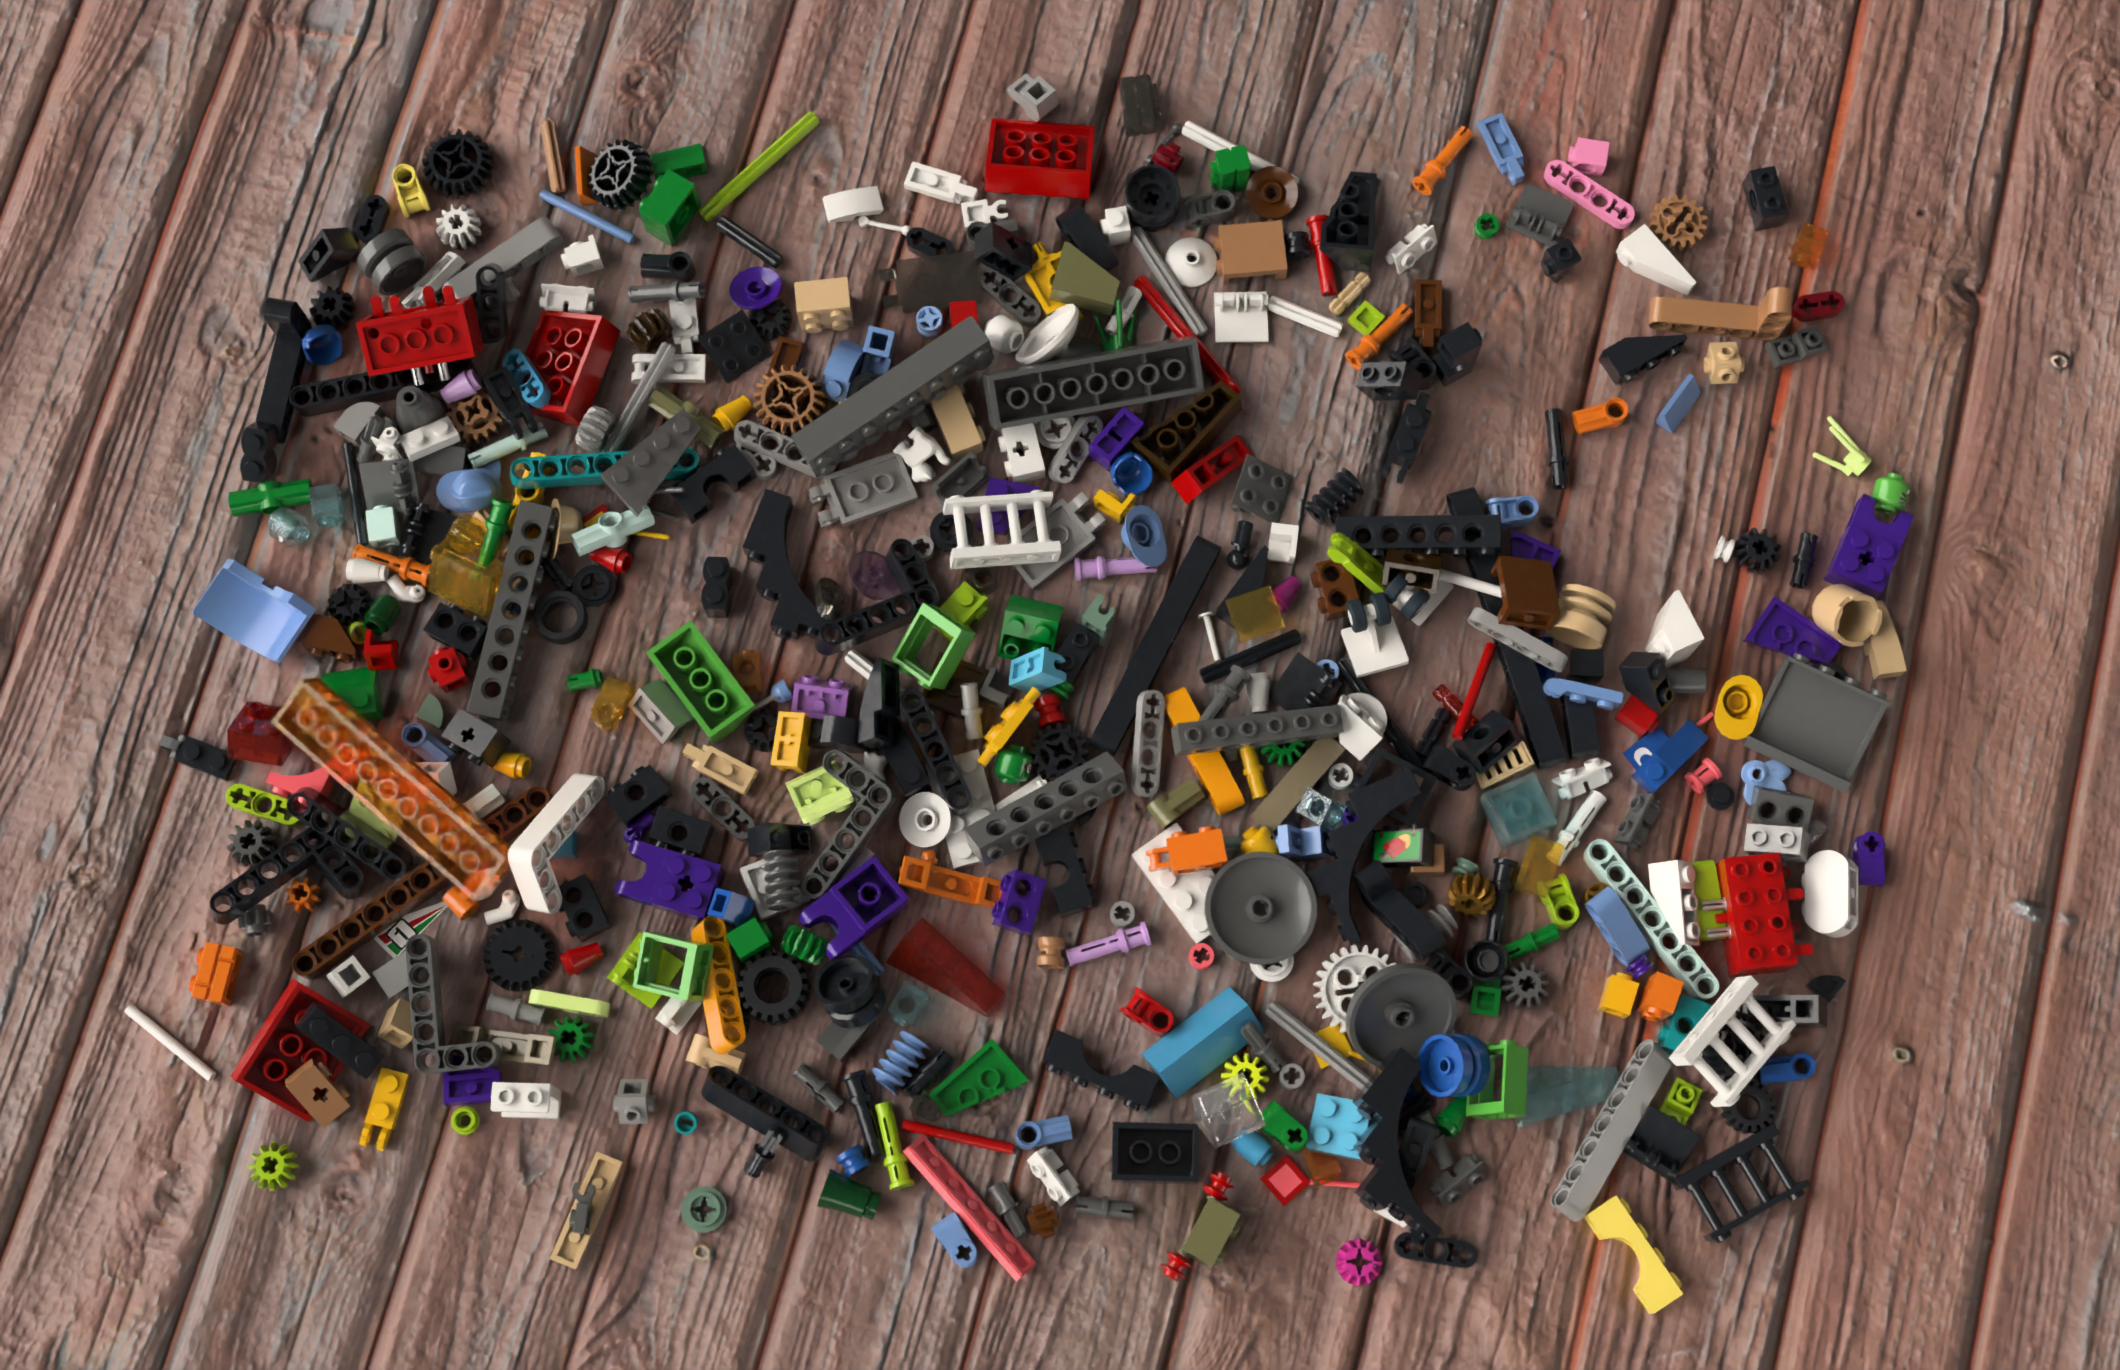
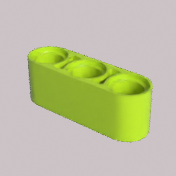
M1713 860L1692 862L1695 870V896L1698 900L1696 910L1697 921L1700 927L1699 942L1726 939V937L1709 939L1706 933L1707 929L1726 927V923H1715V914L1724 913V910L1704 911L1702 908L1704 907L1702 906L1703 901L1721 899L1715 862Z

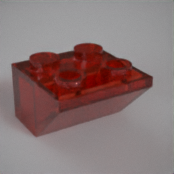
M246 702L227 729L228 758L283 766L292 752L300 719V710L290 709L286 706L265 705L261 702Z

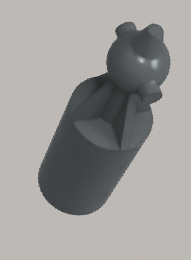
M1666 669L1674 694H1706V669Z

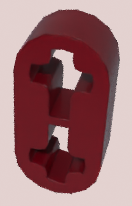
M1835 291L1803 295L1794 303L1792 314L1801 322L1833 318L1840 314L1845 305V300L1840 293ZM1828 300H1831L1832 304H1837L1834 309H1832L1829 305H1823H1825L1828 302ZM1802 304H1805L1807 308L1814 307L1808 313L1804 309L1800 310Z

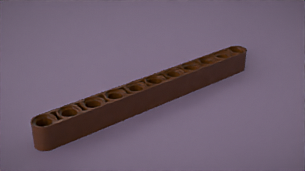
M534 786L298 952L292 960L293 971L308 980L316 979L521 834L553 798L551 794L541 786ZM537 796H546V801L542 806L535 807L533 805L534 799ZM517 811L523 812V817L519 822L511 823L513 813ZM492 828L500 829L497 838L488 839V832ZM470 844H476V852L473 855L466 856V847ZM453 860V868L448 872H442L443 863ZM429 876L430 884L426 888L420 889L419 881L423 877ZM401 893H406V902L402 905H396V897ZM383 909V918L378 922H373V913L376 910ZM354 926H360L359 935L350 939V929ZM336 942V951L331 955H327L326 947L330 943ZM308 959H312V968L307 972H303V963Z

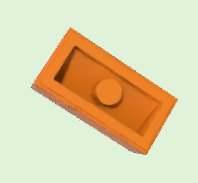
M576 146L577 195L582 205L599 204V201L591 195L592 190L588 187L591 181L587 177L592 173L589 166L595 163L593 157H598V155L581 146Z

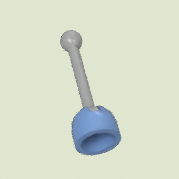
M782 679L772 686L771 695L756 703V707L750 713L773 700L778 703H785L793 699V694L785 680Z

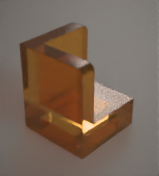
M1308 1148L1302 1149V1159L1314 1188L1341 1178V1168L1338 1161H1334L1332 1155L1313 1151L1309 1153Z

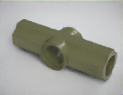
M663 387L656 389L650 396L648 407L667 420L684 408L701 427V432L695 439L713 451L723 441L726 434L725 430L706 418L703 412L694 404L688 401L683 402Z

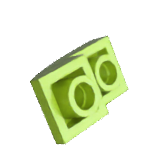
M1677 1077L1666 1095L1660 1110L1681 1124L1686 1125L1689 1117L1694 1112L1703 1090Z

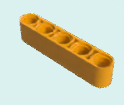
M1185 687L1164 696V714L1172 728L1177 723L1199 721L1201 716ZM1219 751L1187 755L1219 816L1245 804L1242 793Z
M707 916L692 929L691 939L714 945L703 1006L711 1047L716 1053L726 1055L744 1042L746 1032L729 941L726 937L725 923L723 920Z

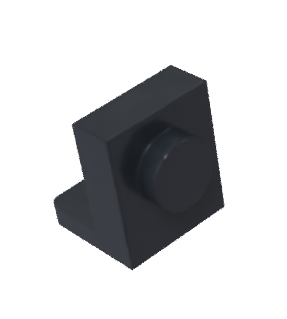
M1565 239L1546 249L1541 260V268L1547 277L1550 276L1553 282L1556 283L1564 278L1568 268L1581 261V256L1571 240Z

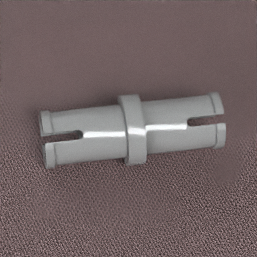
M976 682L960 684L963 701L961 715H964L966 739L969 740L984 737L981 721L983 707L979 705L978 683Z
M495 993L490 994L486 1005V1010L510 1016V1019L514 1021L520 1019L537 1024L538 1026H541L546 1013V1008L523 1003V1000L520 998L513 1000Z

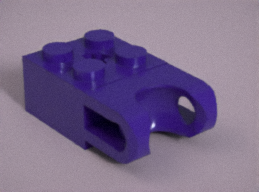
M1864 493L1856 502L1823 580L1831 584L1850 586L1876 600L1885 589L1914 516L1902 510L1892 523H1881L1875 518L1873 513L1875 498Z
M633 840L630 842L629 852L634 858L646 863V872L637 881H618L614 890L617 895L697 921H703L709 916L707 913L715 889L720 887L725 872L721 865L641 841ZM690 881L693 888H688L687 892H684L683 884Z
M873 856L803 910L798 920L805 928H812L821 922L830 923L836 928L838 934L828 944L826 955L833 961L845 955L907 908L909 897L878 859ZM867 894L868 897L873 895L874 900L866 901L864 900V895Z

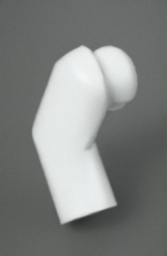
M398 574L393 575L386 581L397 598L402 602L418 603L425 597L423 586L418 584L416 586L405 585Z
M512 889L504 891L499 908L484 912L487 925L509 920L514 916L520 904V897L516 894V891Z

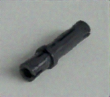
M1558 408L1548 409L1545 411L1549 459L1547 461L1548 466L1551 468L1552 489L1563 490L1570 487L1567 472L1569 457L1566 456L1562 410Z

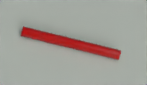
M1487 642L1453 731L1452 737L1457 740L1463 739L1497 646L1491 642Z
M904 1119L902 1124L903 1131L1013 1154L1015 1143Z

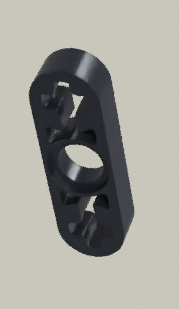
M1402 1233L1393 1242L1395 1254L1402 1259L1462 1269L1471 1267L1477 1260L1476 1248L1471 1243L1440 1237L1424 1240L1421 1248L1422 1257L1417 1256L1419 1250L1411 1249L1408 1251V1254H1405L1404 1249L1399 1247V1242H1404L1405 1238H1410L1411 1244L1420 1245L1419 1239L1412 1233ZM1431 1242H1437L1443 1248V1254L1438 1259L1431 1258L1427 1253V1247ZM1448 1244H1452L1451 1251L1456 1252L1461 1251L1462 1247H1465L1466 1252L1471 1254V1258L1466 1259L1465 1263H1461L1460 1257L1450 1256L1451 1262L1446 1261L1449 1254Z

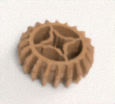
M783 364L781 366L782 372L777 373L776 369L772 368V377L763 374L762 378L765 384L757 383L756 387L759 392L753 393V398L757 400L753 403V407L755 410H759L756 413L757 418L763 419L762 424L764 427L771 425V430L777 432L781 428V434L785 436L788 430H791L793 435L797 432L796 429H802L807 423L813 422V417L819 418L822 416L818 409L825 408V403L821 401L825 398V394L823 391H819L822 388L821 383L814 382L816 377L813 373L807 376V369L804 367L797 373V367L794 364L791 366L790 371H787L786 366ZM787 381H793V383L802 385L803 388H801L800 386L797 388H790L785 383ZM777 386L779 395L772 400L773 403L768 405L769 396L774 387ZM784 392L793 400L794 409L785 402ZM810 396V403L801 414L799 406L806 401V397ZM785 412L789 413L793 418H780L774 414Z

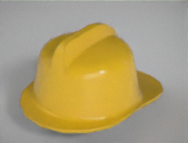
M1746 675L1731 677L1725 682L1718 695L1714 720L1721 734L1729 739L1739 740L1746 738L1753 732L1762 706L1763 693L1761 686L1755 679Z

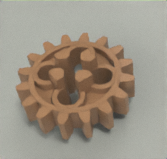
M1673 194L1671 201L1667 197H1663L1661 204L1656 203L1653 208L1654 212H1651L1649 219L1652 221L1649 229L1655 230L1654 235L1661 239L1660 242L1663 245L1665 243L1669 244L1670 251L1673 250L1674 246H1678L1680 252L1684 250L1685 245L1690 249L1693 248L1695 241L1700 242L1703 237L1702 234L1707 229V226L1704 224L1708 218L1705 215H1701L1704 207L1696 208L1697 200L1694 199L1688 202L1687 195L1685 194L1681 200L1678 199L1676 194ZM1687 211V215L1683 222L1678 224L1674 234H1668L1667 232L1678 221L1681 213ZM1664 213H1669L1670 215L1666 217ZM1689 228L1692 230V233H1689L1686 230Z

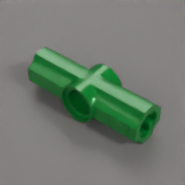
M310 478L286 483L266 481L260 483L258 488L229 492L228 502L234 517L259 512L263 514H278L284 512L287 507L315 503V491Z

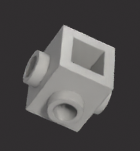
M620 1079L618 1093L614 1095L613 1110L618 1112L620 1124H648L650 1112H655V1095H650L649 1079Z

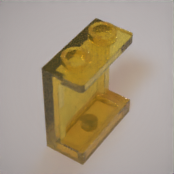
M446 537L431 550L430 559H432V563L427 576L430 580L428 591L486 618L493 610L504 562L495 558L485 567L450 551L452 540Z

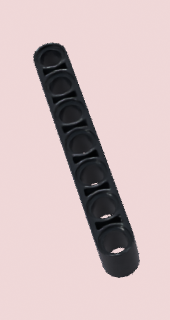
M471 358L447 362L450 379L447 381H441L440 377L432 379L431 377L435 372L426 374L424 366L420 367L424 384L421 386H415L414 381L410 384H405L406 379L412 376L411 369L369 376L368 372L296 386L292 389L289 399L301 415L305 417L345 410L360 402L376 404L396 400L398 392L406 386H415L428 393L440 391L460 374L457 372L463 366H468V370L472 369L476 374L478 372ZM434 364L435 372L439 371L437 364ZM389 382L386 388L379 389L381 383ZM363 387L360 393L352 394L355 388ZM336 392L334 398L330 400L326 399L329 393ZM310 397L306 404L300 405L303 398Z

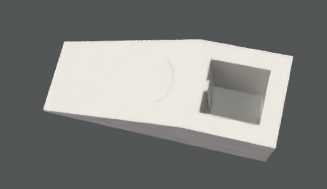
M1675 860L1648 864L1651 893L1680 944L1700 945V927L1697 921L1696 910L1698 900L1695 896V870L1692 862Z

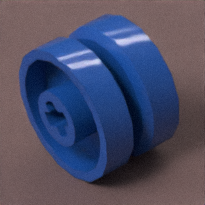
M1470 1034L1433 1035L1423 1043L1419 1051L1417 1061L1422 1065V1068L1419 1070L1418 1076L1423 1087L1434 1096H1473L1483 1090L1489 1080L1491 1069L1490 1057L1485 1045L1476 1036Z

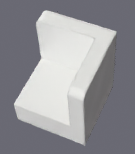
M1272 522L1268 545V561L1294 564L1299 526Z

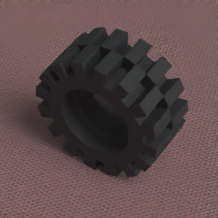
M1757 1081L1749 1082L1739 1093L1741 1095L1739 1100L1744 1096L1754 1098L1759 1106L1757 1115L1753 1118L1744 1117L1739 1112L1738 1100L1732 1106L1720 1107L1724 1111L1721 1113L1722 1117H1726V1124L1728 1126L1732 1125L1734 1127L1733 1130L1737 1132L1742 1131L1744 1134L1763 1130L1767 1125L1771 1124L1773 1121L1772 1117L1776 1115L1774 1107L1777 1106L1776 1101H1773L1771 1098L1774 1096L1773 1093H1768L1766 1090L1768 1087L1759 1085Z

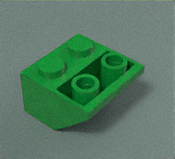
M1011 595L1005 610L997 656L1013 660L1044 646L1054 653L1064 606Z

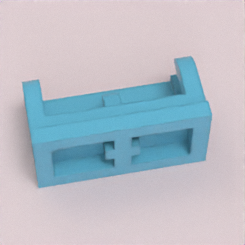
M1045 646L1013 659L1010 664L1008 686L1028 693L1031 687L1042 691L1065 682L1067 674L1057 670L1054 666L1055 661L1061 664L1065 662V659L1061 655L1049 651V648Z

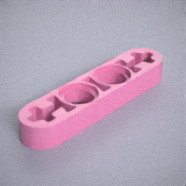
M1553 160L1547 164L1544 171V180L1548 185L1617 229H1625L1631 225L1635 211L1629 203L1561 160ZM1557 169L1561 171L1560 175L1552 176V172ZM1567 176H1570L1567 185L1563 184ZM1580 182L1584 185L1585 191L1576 193L1572 190L1571 184ZM1602 196L1606 199L1607 205L1598 207L1594 204L1593 198ZM1611 204L1615 205L1611 213H1608ZM1623 211L1626 213V217L1620 220L1617 217Z

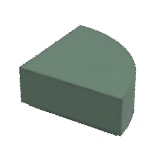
M429 693L416 717L442 730L445 723L443 707L439 700Z

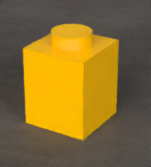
M1619 972L1616 975L1612 974L1606 980L1598 1010L1623 1019L1627 1018L1631 1013L1639 983L1632 981L1633 977Z

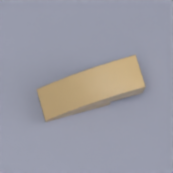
M1875 600L1878 608L1882 610V623L1876 635L1871 634L1868 639L1863 641L1865 656H1869L1874 680L1899 677L1907 671L1900 642L1883 600Z

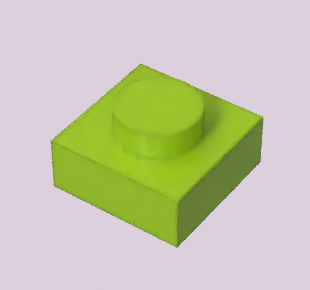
M1365 300L1348 318L1347 323L1363 336L1371 335L1382 324L1386 316Z

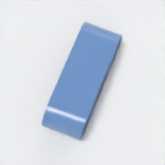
M1606 887L1585 903L1587 911L1613 953L1623 965L1629 967L1650 950L1647 941L1625 905L1610 887Z

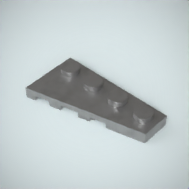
M683 408L601 474L602 480L638 517L643 507L657 491V488L670 474L674 465L701 432V427Z

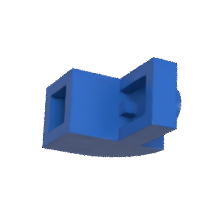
M716 888L707 915L723 920L726 923L741 926L750 920L756 901L732 891Z

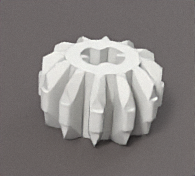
M451 204V211L447 212L442 209L443 218H436V223L439 226L436 228V232L441 237L443 244H450L454 250L461 244L462 248L466 250V243L475 244L474 236H481V230L478 228L481 226V221L476 217L477 214L473 209L468 210L463 204L459 209H456L455 205Z

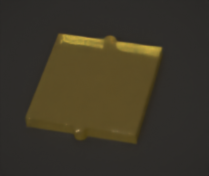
M1270 585L1225 600L1231 616L1230 624L1234 625L1240 643L1285 628L1279 611L1280 604L1276 603Z

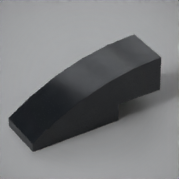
M881 657L876 659L870 673L862 700L858 725V743L875 750L893 745L892 719L900 716L899 665Z

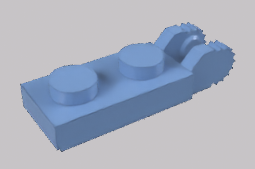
M1556 677L1549 678L1543 686L1544 693L1552 696V698L1567 695L1570 696V701L1577 703H1586V700L1597 702V707L1613 710V707H1618L1622 704L1624 695L1622 694L1623 692L1571 680L1556 679Z

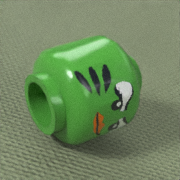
M1888 473L1887 477H1879L1876 480L1871 495L1875 498V510L1890 515H1895L1897 511L1904 510L1910 493V486L1903 481V476Z

